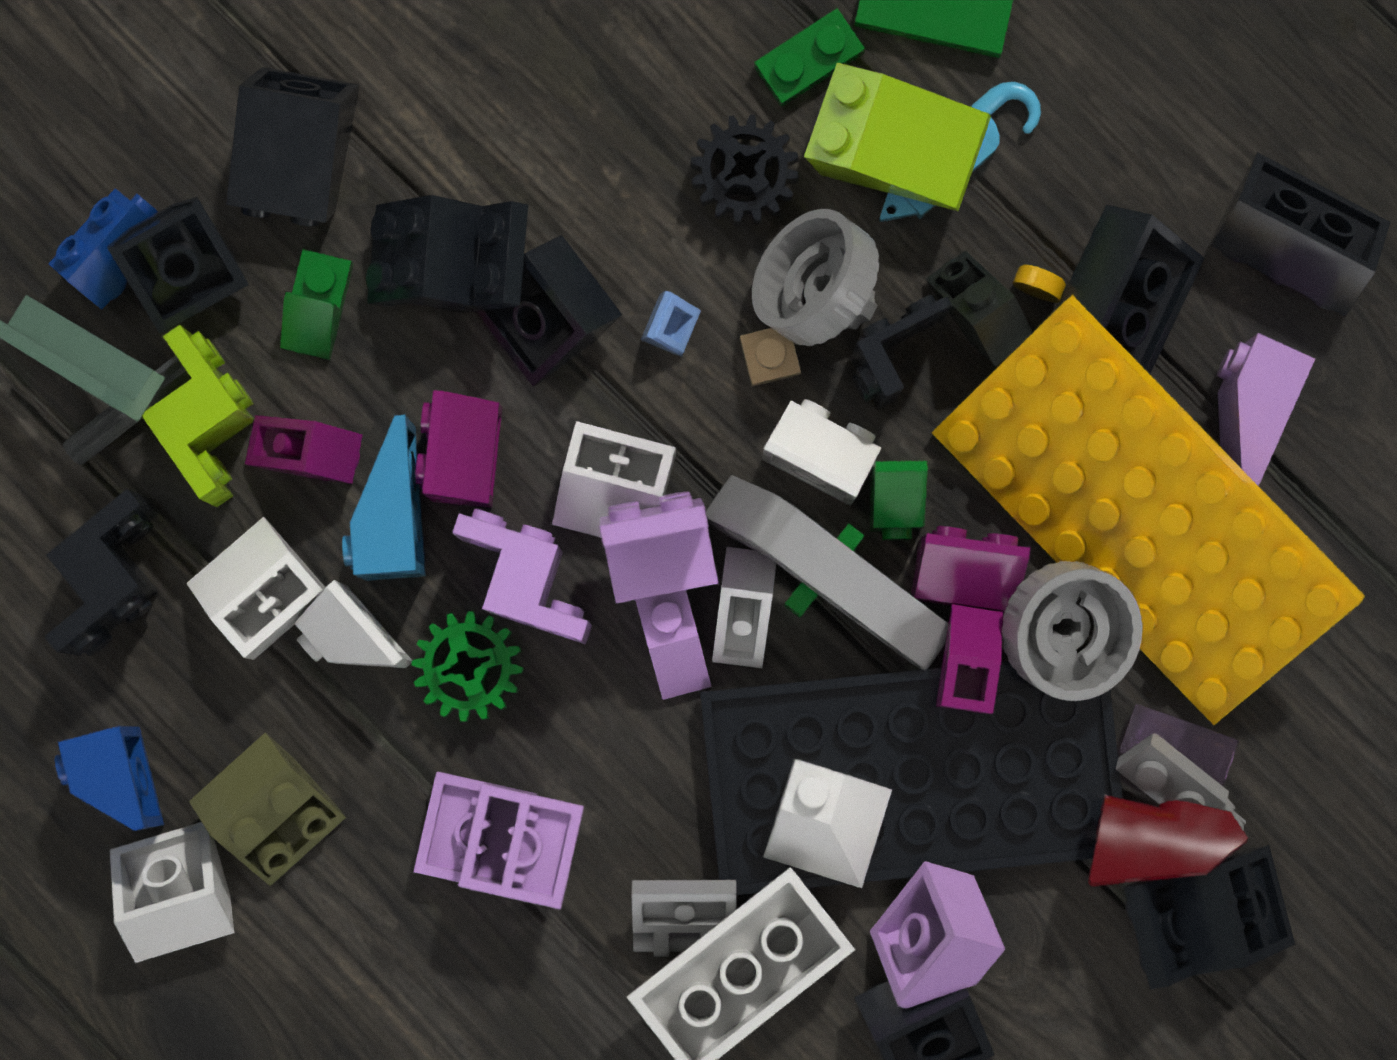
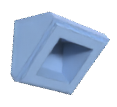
M664 291L657 299L641 340L682 356L701 310L672 292Z

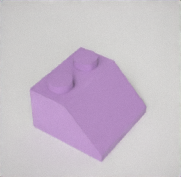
M926 861L870 930L897 1005L906 1009L976 985L1005 950L974 875Z

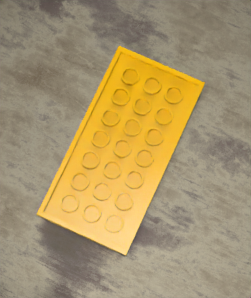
M1073 295L1047 318L931 432L1056 563L1060 561H1078L1092 565L1116 577L1130 590L1137 601L1142 617L1140 650L1213 725L1357 607L1365 597Z

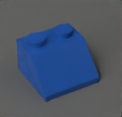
M117 726L58 742L61 754L55 755V767L61 784H68L71 794L134 831L164 825L140 727Z

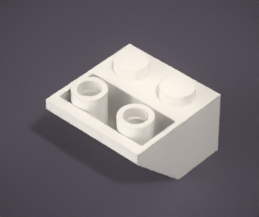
M576 421L562 471L552 525L602 538L600 517L609 516L608 507L639 501L640 510L661 506L659 497L664 496L676 456V448Z
M265 517L261 518L187 582V585L212 622L244 658L252 660L256 659L294 626L299 617L326 588Z

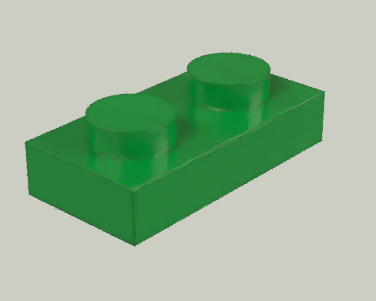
M836 8L755 61L754 68L776 101L783 107L831 76L836 63L849 64L863 55L865 48L839 9Z

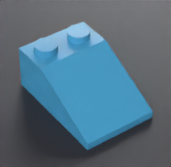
M406 415L394 416L350 521L351 535L343 536L342 538L345 567H351L353 575L365 581L426 576L420 484H415L418 456L416 427Z

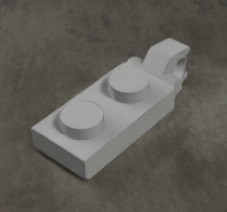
M1152 733L1118 758L1116 770L1157 803L1161 804L1166 801L1179 800L1230 811L1244 831L1246 820L1234 812L1235 806L1228 799L1229 791L1158 734Z

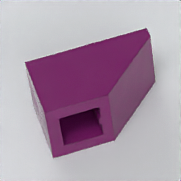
M951 605L936 706L993 714L1001 665L1003 612Z

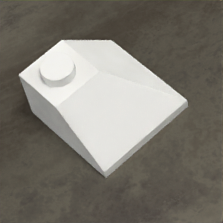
M333 580L294 623L303 633L297 638V641L316 662L324 657L327 662L334 664L406 668L412 663V659L350 588L336 580Z
M793 759L763 857L862 888L892 789Z

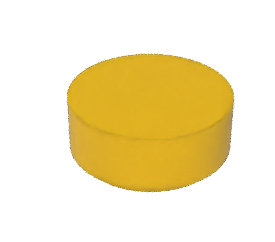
M1032 265L1019 266L1012 283L1017 289L1026 294L1054 303L1060 302L1066 287L1065 281L1058 275Z

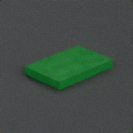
M860 0L854 26L1000 58L1013 0Z

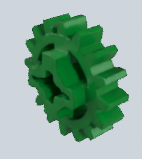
M474 611L467 612L465 623H459L453 613L447 614V628L443 630L432 623L429 628L434 636L431 642L418 640L417 645L426 653L424 658L412 660V666L424 670V676L416 679L414 685L415 687H429L430 692L425 697L424 702L426 705H431L440 700L443 703L440 715L443 717H447L456 708L459 709L461 722H468L471 710H476L480 718L485 720L489 718L488 705L493 703L501 710L507 707L504 699L501 697L504 691L510 693L518 692L519 688L510 682L511 675L523 673L524 668L512 664L511 658L522 652L520 646H506L505 641L512 632L505 628L495 633L493 631L495 618L488 616L482 625L477 624V617ZM467 632L478 633L487 637L496 647L482 651L472 646ZM449 640L448 643L451 650L444 664L434 668L435 658L440 647ZM467 653L472 659L485 660L490 658L489 661L481 663L480 667L474 669L475 678L470 681L463 674L451 673L446 675L447 672L455 670V667L462 664L461 655ZM502 665L501 675L496 686L487 694L485 681L491 669ZM455 683L463 687L469 701H461L449 696L440 686Z

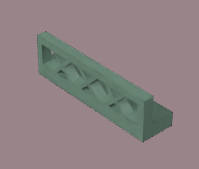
M28 295L24 297L8 324L0 320V338L137 422L165 380V377Z

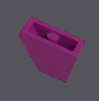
M255 415L245 465L323 481L352 484L355 470L360 460L359 450L363 434L316 421Z

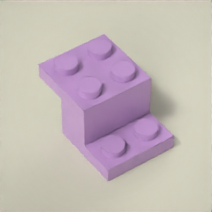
M690 491L659 497L661 506L640 510L639 501L608 507L609 516L600 517V531L606 551L616 603L718 584L708 533L707 517L701 498L692 499Z
M478 509L473 510L472 517L459 513L452 532L461 541L500 553L482 609L490 614L586 644L592 625L589 621L582 619L585 611H582L579 607L554 599L550 608L545 607L563 554L559 546L553 544L555 537H552L553 534L524 524L521 533L505 528L507 522L503 521L504 518Z
M438 771L435 775L414 872L459 882L458 887L561 909L584 806L538 796L537 793Z

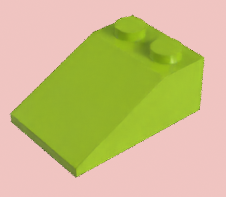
M836 63L804 158L822 176L959 211L991 116L986 112L885 74Z

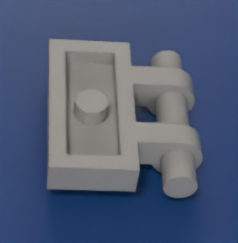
M632 880L633 952H654V957H669V952L685 951L736 910V880Z

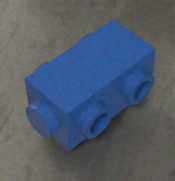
M115 188L108 197L102 198L94 205L89 218L74 235L67 237L59 245L56 256L50 261L49 265L102 310L110 300L117 298L127 285L125 276L110 254L107 246L128 228L154 215L158 211L137 193L129 200Z

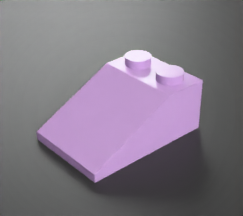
M1259 333L1245 343L1239 342L1234 350L1229 349L1217 373L1218 377L1224 379L1218 391L1220 447L1258 486L1315 361V358Z

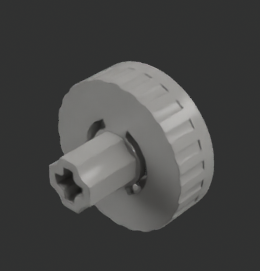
M817 209L799 216L784 227L772 240L758 264L752 284V304L756 315L763 323L798 345L813 346L814 344H821L834 338L846 328L856 330L861 324L871 320L878 306L875 303V291H873L879 271V253L875 241L868 233L835 210ZM803 294L806 300L805 305L803 304Z
M1060 561L1059 563L1048 564L1042 569L1031 573L1025 581L1020 583L1015 593L1009 599L1003 616V647L1011 666L1017 671L1019 676L1031 685L1061 700H1087L1109 691L1124 678L1132 667L1141 645L1142 617L1133 594L1116 577L1083 562ZM1078 597L1082 598L1080 605L1088 609L1094 621L1093 635L1086 647L1079 653L1076 650L1086 641L1091 625L1089 616L1084 608L1076 604Z

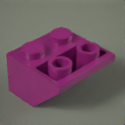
M433 390L432 403H423L421 433H426L428 445L427 454L419 453L417 456L415 484H420V488L423 489L422 493L432 502L492 508L503 410L499 402Z
M936 526V530H932V534L926 533L919 540L911 594L919 602L947 606L953 604L1003 612L1004 614L1009 599L1015 593L1020 583L1024 581L1030 548L1017 546L1018 537L988 533L987 537H982V541L966 539L967 530Z

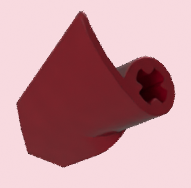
M1105 795L1096 830L1095 840L1097 841L1088 883L1090 886L1095 887L1207 875L1247 842L1248 837L1230 811L1179 800L1166 801L1161 803L1159 807Z

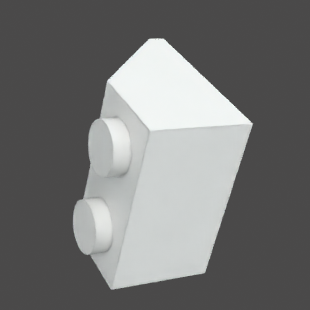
M804 399L801 405L790 401L764 447L762 460L851 506L881 450V447L873 444L876 436L853 423H848L845 429L828 420L831 413L812 401Z
M202 822L110 849L114 924L135 963L234 933L231 897L215 840L210 836Z

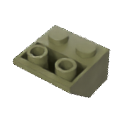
M266 732L189 801L210 836L269 886L275 883L346 818L343 812L301 765Z

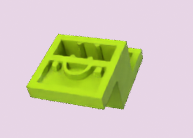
M178 325L163 337L192 379L147 409L142 417L198 498L215 507H219L233 497V494L226 486L232 480V477L217 456H211L209 452L254 422L253 417L247 410L254 403L237 379L234 380L228 372L225 375L221 373L219 367L225 364V361L208 338L205 339L200 331L192 335L184 327Z

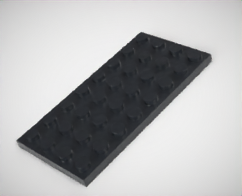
M1001 661L993 714L936 706L942 668L700 692L719 880H736V895L753 894L761 891L791 867L807 888L846 884L763 857L793 759L892 789L864 882L913 877L925 861L957 871L968 872L1093 859L1097 841L1095 840L1104 796L1108 795L1123 799L1120 773L1116 770L1118 752L1111 689L1087 700H1061L1044 693L1017 674V671L1011 666L1009 661Z

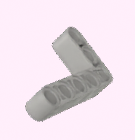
M730 475L705 511L707 522L733 540L770 558L919 669L926 671L944 647L948 630V623L779 496Z

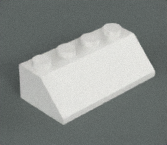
M790 867L630 993L627 998L675 1060H717L855 951V949Z

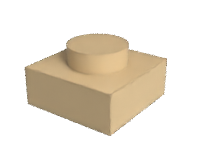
M772 328L740 336L752 387L801 374L794 342L788 340Z

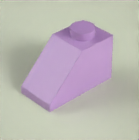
M686 590L636 599L662 699L665 700L712 687Z

